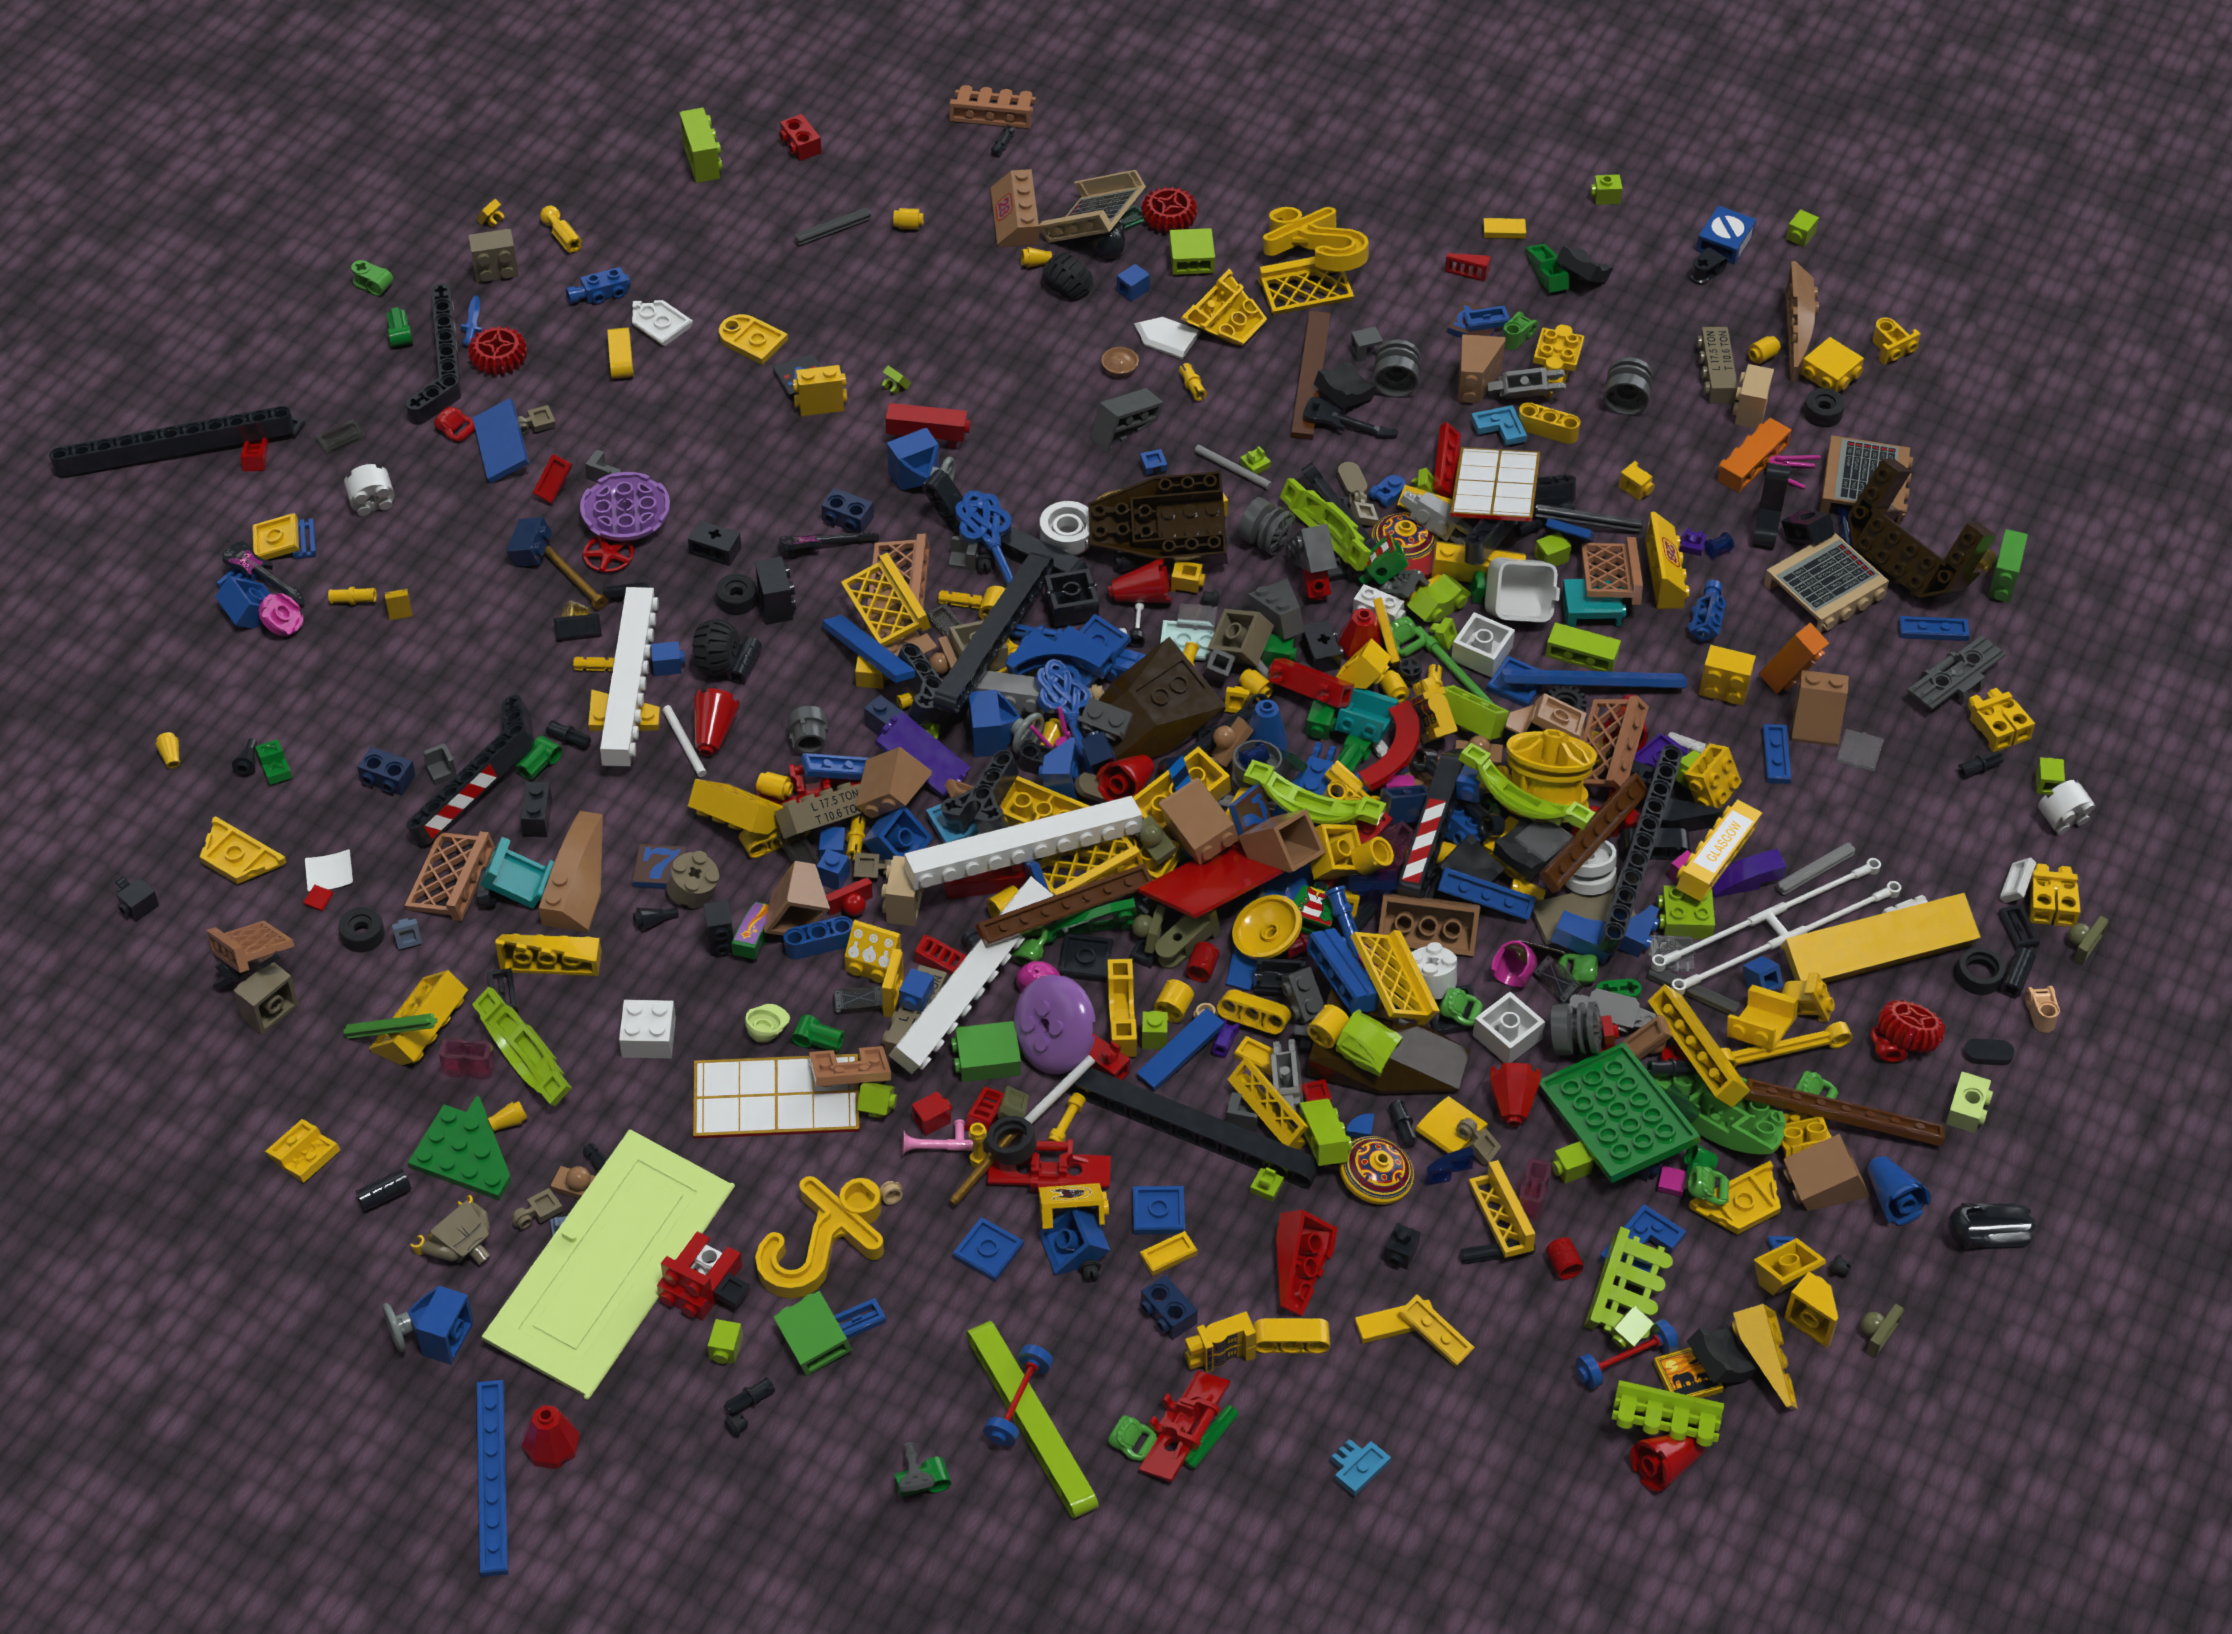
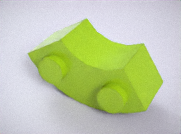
M1442 574L1432 585L1425 588L1420 587L1407 606L1424 621L1439 622L1457 608L1464 607L1471 593L1454 578Z

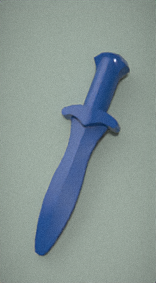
M477 295L470 302L467 323L461 324L460 327L466 332L462 344L467 348L474 334L481 333L482 330L481 327H477V318L480 311V301Z

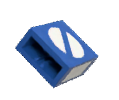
M1718 205L1698 236L1696 251L1704 253L1707 248H1712L1727 257L1728 263L1735 265L1754 235L1757 219Z

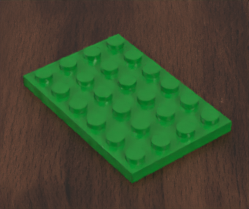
M1625 1042L1540 1080L1539 1090L1578 1141L1582 1142L1589 1155L1611 1183L1701 1143L1698 1132Z

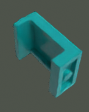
M1564 579L1561 595L1566 625L1575 628L1577 619L1615 618L1616 626H1621L1622 618H1626V605L1621 602L1623 598L1587 597L1585 579ZM1606 580V581H1605L1607 584H1611V583H1612V582H1610L1609 580ZM1595 586V587L1592 588V589H1602V588H1600V587H1598V586Z
M1354 688L1349 706L1346 709L1341 708L1338 712L1335 730L1380 743L1393 723L1388 709L1398 705L1399 699L1366 689Z
M501 837L493 851L480 885L534 909L537 902H541L554 861L549 860L547 865L543 866L508 850L511 840Z

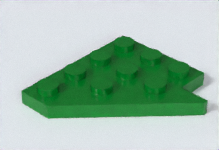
M479 1096L475 1097L467 1112L444 1104L408 1161L410 1169L500 1201L511 1182L508 1168Z

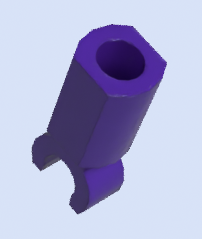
M1225 1018L1222 1019L1225 1027L1219 1031L1212 1047L1214 1055L1221 1057L1227 1056L1235 1035L1240 1030V1023L1236 1022L1235 1025L1230 1026L1227 1024L1228 1019Z

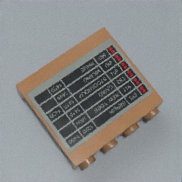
M1831 435L1820 512L1829 513L1831 502L1854 506L1882 459H1895L1911 470L1913 457H1909L1910 448ZM1911 473L1891 504L1900 511L1895 519L1898 525H1900L1901 517H1906L1908 504H1904V501H1908L1910 489L1906 488V486L1910 484Z

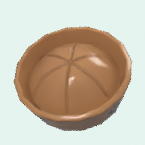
M1115 347L1107 350L1102 355L1101 362L1109 376L1123 379L1134 373L1139 359L1133 350L1125 347Z

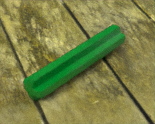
M1228 1405L1224 1408L1203 1434L1200 1440V1447L1197 1450L1191 1449L1184 1461V1465L1189 1469L1193 1470L1198 1466L1236 1419L1238 1411L1233 1406Z

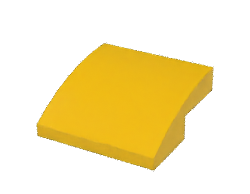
M1448 1096L1420 1121L1415 1130L1455 1158L1467 1150V1146L1472 1141L1471 1138L1463 1139L1457 1134V1124L1460 1120L1471 1118L1476 1122L1478 1132L1487 1128L1488 1123Z
M301 1119L270 1146L265 1153L282 1169L304 1183L340 1151V1148L336 1142L321 1135L318 1127Z

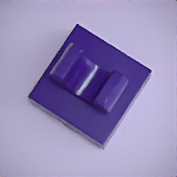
M1691 528L1684 530L1679 552L1701 556L1706 534L1701 530L1699 533L1692 532Z

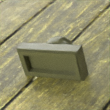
M1151 815L1142 820L1141 831L1135 833V835L1159 865L1178 850Z
M1157 904L1153 918L1148 915H1139L1132 922V930L1135 935L1140 938H1147L1145 952L1152 954L1155 952V944L1159 940L1166 908L1163 905Z
M2100 916L2092 928L2086 924L2079 923L2069 929L2068 938L2074 946H2078L2073 962L2079 965L2084 964L2103 937L2108 919Z
M1006 1086L1001 1104L997 1110L998 1119L1007 1116L1024 1118L1029 1095L1013 1087Z
M1895 1304L1886 1318L1881 1313L1875 1311L1868 1312L1863 1316L1861 1320L1862 1330L1867 1336L1872 1337L1866 1354L1873 1358L1877 1357L1899 1325L1904 1312L1903 1307Z

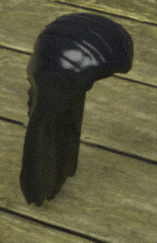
M1121 218L1110 232L1089 235V247L1102 259H1115L1124 250L1125 236Z
M1961 1203V1205L1954 1208L1948 1218L1950 1235L1957 1243L1964 1246V1249L1976 1248L1978 1246L2010 1248L2029 1245L2030 1240L2034 1238L2031 1232L2035 1230L2036 1224H2034L2035 1219L2029 1215L2031 1209H2028L2026 1205L2015 1203Z

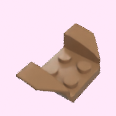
M892 588L880 594L890 596ZM877 600L875 608L885 609L887 601ZM892 602L890 610L899 612L902 604ZM872 613L870 621L879 622L882 614ZM887 615L884 623L894 625L897 617ZM902 618L899 626L906 627L911 623L908 619ZM865 624L864 632L875 639ZM882 629L879 634L880 638L887 637L891 634L892 630ZM916 630L884 646L896 656H898L902 645L905 643L917 645L924 655L937 648L927 633L920 636Z
M1544 693L1535 701L1534 705L1510 712L1505 728L1518 734L1524 733L1532 722L1543 730H1560L1571 737L1582 740L1586 727L1587 713Z

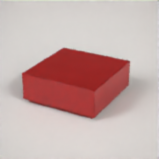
M1325 1079L1302 1084L1305 1102L1329 1099L1332 1104V1098Z

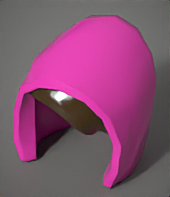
M1510 941L1503 944L1495 954L1491 973L1497 980L1506 985L1523 988L1529 982L1537 967V958L1533 950L1525 943Z

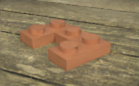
M883 1046L858 1048L860 1061L837 1063L834 1050L809 1052V1062L816 1086L831 1087L839 1084L856 1085L863 1082L880 1083L891 1080V1070Z

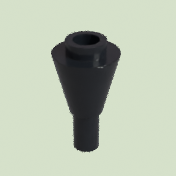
M1118 552L1117 555H1114L1113 564L1114 568H1117L1118 572L1121 573L1149 564L1155 560Z
M248 739L246 747L232 762L233 770L240 775H251L255 771L254 750L257 745L255 739Z
M637 907L636 913H633V922L635 927H639L643 931L664 921V919L679 917L677 907L665 910Z

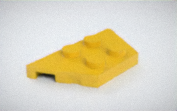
M216 816L212 819L213 826L211 832L207 834L206 845L200 854L202 864L236 884L287 863L285 856Z
M1768 1161L1729 1181V1202L1725 1205L1716 1206L1705 1199L1695 1198L1690 1201L1689 1208L1737 1235L1779 1214L1781 1206L1776 1193L1777 1185L1776 1180L1774 1181L1772 1162ZM1719 1187L1714 1189V1196L1717 1199L1719 1196Z

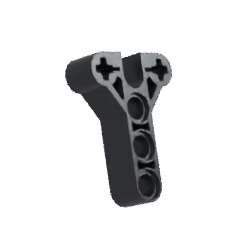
M1768 462L1752 544L1775 547L1791 466Z
M905 643L902 645L897 657L915 669V677L905 680L915 696L907 716L919 725L935 723L940 709L933 707V698L943 679L938 676L917 645ZM969 698L957 714L941 710L948 721L962 719L966 716L969 709Z
M1002 750L992 757L973 789L956 798H948L943 801L941 811L949 828L966 832L973 820H975L980 834L1008 827L1000 804L1019 773L1013 754L1010 751Z

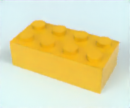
M1199 746L1184 757L1191 781L1198 777L1216 801L1231 791L1230 775ZM1167 770L1136 794L1133 799L1142 813V820L1151 815L1170 839L1172 835L1169 833L1159 806L1160 801L1176 792L1170 772Z

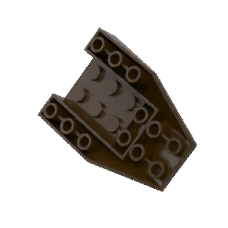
M1221 471L1152 477L1088 503L1091 546L1154 560L1163 558L1164 561L1228 564Z
M1170 636L1115 679L1099 699V701L1126 710L1134 715L1124 740L1122 741L1117 738L1116 741L1110 740L1117 760L1137 755H1146L1152 759L1169 754L1199 734L1202 729L1211 726L1221 719L1226 709L1223 701ZM1079 725L1082 736L1085 739L1086 735L1090 732L1081 728L1082 725Z
M1332 987L1326 1005L1330 1004L1339 1007L1350 1019L1352 1014ZM1379 1002L1375 1011H1363V1014L1377 1020L1403 1037L1401 1044L1397 1045L1385 1064L1381 1076L1356 1066L1351 1060L1344 1058L1341 1053L1336 1051V1044L1329 1049L1321 1047L1314 1042L1309 1056L1307 1076L1325 1079L1326 1081L1378 1094L1459 1092L1470 1049L1427 1025H1418L1415 1019L1389 1017L1383 1003Z

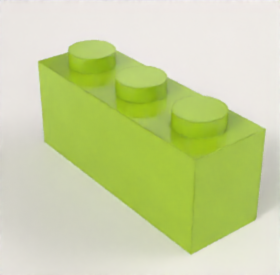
M1555 623L1547 642L1545 657L1595 671L1613 672L1619 656L1621 640Z
M1455 685L1444 687L1446 693L1443 695L1448 701L1455 724L1459 725L1460 729L1484 736L1489 741L1503 736L1510 711Z
M1329 1099L1300 1102L1299 1116L1309 1126L1304 1135L1318 1166L1348 1162V1151H1352V1142L1350 1136L1345 1134L1344 1123L1339 1121L1337 1108H1333Z

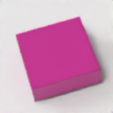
M1663 1166L1657 1191L1682 1197L1687 1171Z

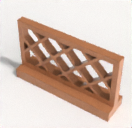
M917 534V540L875 543L872 565L880 562V550H891L892 552L889 553L891 559L899 556L901 560L895 565L904 580L909 582L908 586L924 610L930 546L926 534ZM906 548H913V551L907 555L902 553ZM906 563L911 565L905 572L899 569ZM878 571L871 575V579L880 580L882 574ZM870 585L869 593H875L877 589L875 585ZM884 587L880 593L890 588ZM868 598L867 606H870L872 599Z
M1627 537L1626 544L1581 543L1587 597L1631 598L1632 605H1641L1643 582L1636 537ZM1606 556L1609 559L1605 560L1601 557ZM1592 562H1596L1598 565L1595 566V565H1593V564H1591V563H1592ZM1617 562V563H1619V564H1621V565H1620V566H1616V565H1614V563ZM1607 568L1611 571L1606 572L1603 569ZM1597 574V575H1599L1600 577L1596 578V577H1594V576H1592V575ZM1619 574V575H1621V576H1623V577H1622V578H1618V577H1616L1615 575ZM1606 580H1609V581L1612 582V583H1611V584H1607L1605 581H1606ZM1595 586H1598V587H1600V588H1602V589H1592V588H1594Z
M1630 696L1629 700H1593L1582 741L1594 747L1597 751L1596 761L1601 757L1604 763L1595 770L1592 769L1591 775L1584 779L1583 786L1614 787L1617 790L1629 777L1649 708L1639 696ZM1608 707L1609 710L1599 718L1597 716L1599 708ZM1623 707H1627L1625 714L1619 718L1616 712ZM1611 716H1614L1616 721L1605 728L1603 723ZM1600 726L1603 731L1595 738H1592V732ZM1620 726L1619 735L1613 739L1610 733ZM1607 736L1610 742L1599 749L1597 744ZM1614 747L1613 756L1607 760L1604 754ZM1608 768L1606 779H1599L1598 775Z
M480 831L478 836L441 833L436 838L406 901V910L451 915L454 921H462L478 887L481 869L487 867L495 849L489 832ZM443 841L454 843L443 850L441 849ZM467 844H474L473 848L466 852H463L461 849ZM456 850L460 852V855L450 860L446 857ZM441 858L445 860V863L435 868L432 867L435 861ZM465 860V865L455 871L452 866ZM450 868L452 873L440 879L437 874ZM435 876L437 881L427 886L423 885L425 880ZM456 878V884L446 889L444 884ZM441 886L444 891L431 897L429 892ZM425 894L428 897L422 903H415L416 899ZM446 897L449 898L446 906L435 904Z
M266 921L254 923L223 933L216 927L206 930L212 953L239 973L249 970L248 961L267 956L275 951L279 952L295 947L293 939Z

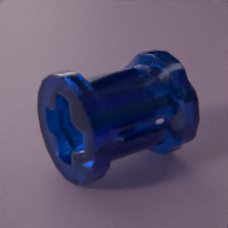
M1723 532L1720 537L1705 541V551L1709 557L1714 559L1724 551H1732L1734 541L1729 533Z
M1262 742L1256 743L1255 747L1247 751L1241 750L1238 753L1239 761L1246 770L1252 760L1267 762L1270 759L1269 751Z

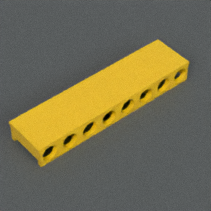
M1017 776L1000 804L1008 827L1090 807L1087 804ZM1135 834L1126 836L1132 845H1136L1141 851L1143 864H1145L1152 880L1173 871L1180 861V843L1171 840L1178 851L1158 865ZM1095 844L1085 846L1082 850L1093 851ZM1100 845L1098 852L1110 853L1112 846ZM1118 847V850H1115V854H1120L1126 851L1127 848ZM1080 856L1079 859L1089 863L1091 857ZM1096 858L1094 865H1100L1106 862L1107 859Z
M1965 893L1786 938L1780 946L1786 953L1795 981H1805L1808 979L1809 973H1819L1822 981L1827 983L1969 946L1981 937Z

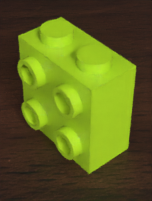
M1211 228L1170 230L1169 248L1173 275L1215 273V252Z
M1663 885L1662 895L1657 896V908L1661 909L1662 913L1659 914L1660 921L1658 924L1659 929H1663L1664 939H1706L1713 936L1715 917L1712 889L1701 902L1676 889L1677 886Z

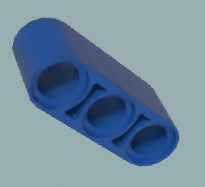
M840 916L790 928L784 934L785 953L787 957L795 960L847 948L853 922L848 917Z

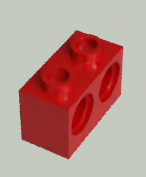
M803 114L780 121L781 131H779V137L783 143L785 142L788 145L791 154H795L799 161L822 153L821 137Z

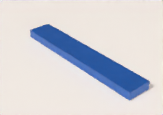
M843 615L822 620V627L895 683L915 677V669Z

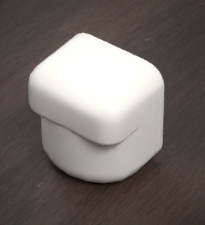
M1504 557L1493 559L1488 566L1486 611L1490 615L1504 620L1546 622L1550 620L1554 613L1555 601H1559L1560 588L1556 587L1558 576L1556 567L1550 563L1536 560Z

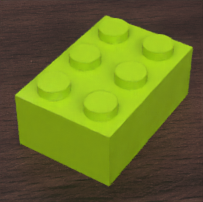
M704 107L679 112L682 143L695 182L700 183L720 179L719 170H723L721 158H718V154H721V147L719 142H715L717 140L715 129L710 128L712 127L710 115H706Z

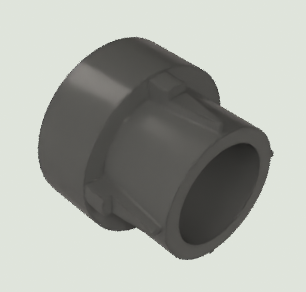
M802 706L789 714L788 729L793 749L796 748L800 753L816 754L825 747L828 733V718L823 709L816 706Z

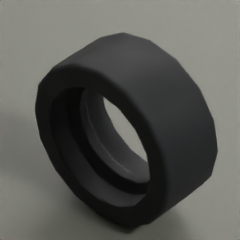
M1980 947L1964 952L1956 969V978L1959 984L1966 991L1977 995H1987L1998 990L2005 975V964L2002 958L1996 952ZM1974 963L1983 964L1993 970L1995 976L1989 979H1979L1970 974L1966 967Z
M1007 1116L999 1119L991 1125L987 1132V1144L993 1159L1001 1164L1016 1165L1029 1159L1037 1148L1034 1129L1031 1123L1023 1117ZM1011 1133L1026 1135L1024 1141L1015 1147L1003 1148L997 1145L1004 1136Z

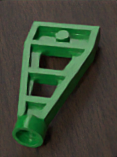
M1134 898L1109 903L1045 926L1048 931L1045 944L1054 942V939L1057 937H1064L1065 933L1079 935L1121 928V930L1132 929V922L1138 916ZM1107 915L1113 916L1112 920L1092 922V920Z

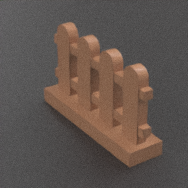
M964 85L960 87V90L955 91L957 100L951 99L950 121L997 126L1009 125L1030 129L1031 115L1033 113V108L1030 106L1035 104L1036 97H1032L1030 91H1022L1020 95H1012L1011 90L1003 89L999 94L992 93V89L989 87H983L978 92L972 91L971 86ZM971 98H977V102L970 100ZM991 100H998L997 103H990ZM1011 102H1018L1017 105H1010Z

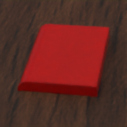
M314 884L303 905L323 912L334 893L329 889Z

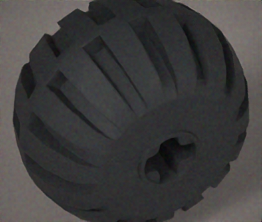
M1063 252L1054 255L1046 262L1043 268L1042 279L1044 283L1071 301H1077L1088 295L1093 287L1094 279L1092 273L1082 262L1068 253Z
M714 619L706 621L697 627L692 644L693 659L697 669L706 675L714 677L727 675V672L732 669L740 648L739 635L732 624L724 620Z

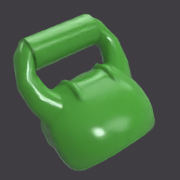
M1405 616L1391 623L1400 656L1407 657L1424 646V633L1415 626L1411 618ZM1415 635L1419 637V639H1417L1413 643L1409 644L1403 649H1400L1399 645H1403L1411 638L1413 639Z
M1046 927L1023 934L1022 936L1025 940L1016 950L1013 948L1011 953L1012 960L1023 965L1039 961L1044 952L1043 945L1048 937ZM1027 936H1041L1038 940L1026 939Z
M1566 954L1558 958V976L1570 981L1574 980L1579 985L1585 986L1596 981L1598 971L1597 956L1592 954ZM1568 960L1573 961L1572 976L1566 977Z
M1450 987L1444 994L1439 1007V1013L1444 1017L1453 1018L1463 1026H1474L1475 1018L1480 1015L1483 1005L1475 996L1465 994V991L1460 988ZM1468 1002H1471L1473 1007L1468 1020H1466L1462 1016Z
M1804 1071L1794 1088L1795 1090L1819 1095L1824 1087L1829 1089L1826 1097L1836 1099L1838 1095L1837 1088L1831 1082L1822 1079L1817 1072Z
M1695 1166L1692 1168L1688 1180V1189L1692 1196L1697 1199H1705L1716 1206H1723L1729 1202V1179L1709 1167ZM1715 1178L1719 1179L1718 1199L1714 1196Z
M1123 1415L1110 1434L1108 1442L1112 1447L1122 1450L1130 1459L1144 1461L1157 1440V1435L1150 1427L1140 1424L1137 1419ZM1142 1433L1148 1434L1139 1452L1135 1454L1132 1448H1134L1137 1440L1141 1437Z

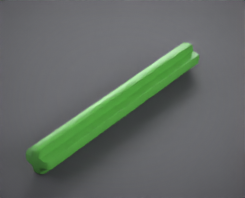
M429 1013L347 1024L343 1034H346L348 1039L431 1029L435 1027L437 1018H434V1014Z

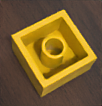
M1710 645L1704 665L1699 695L1744 706L1756 656Z

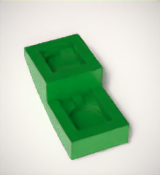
M278 739L255 746L270 785L293 778Z

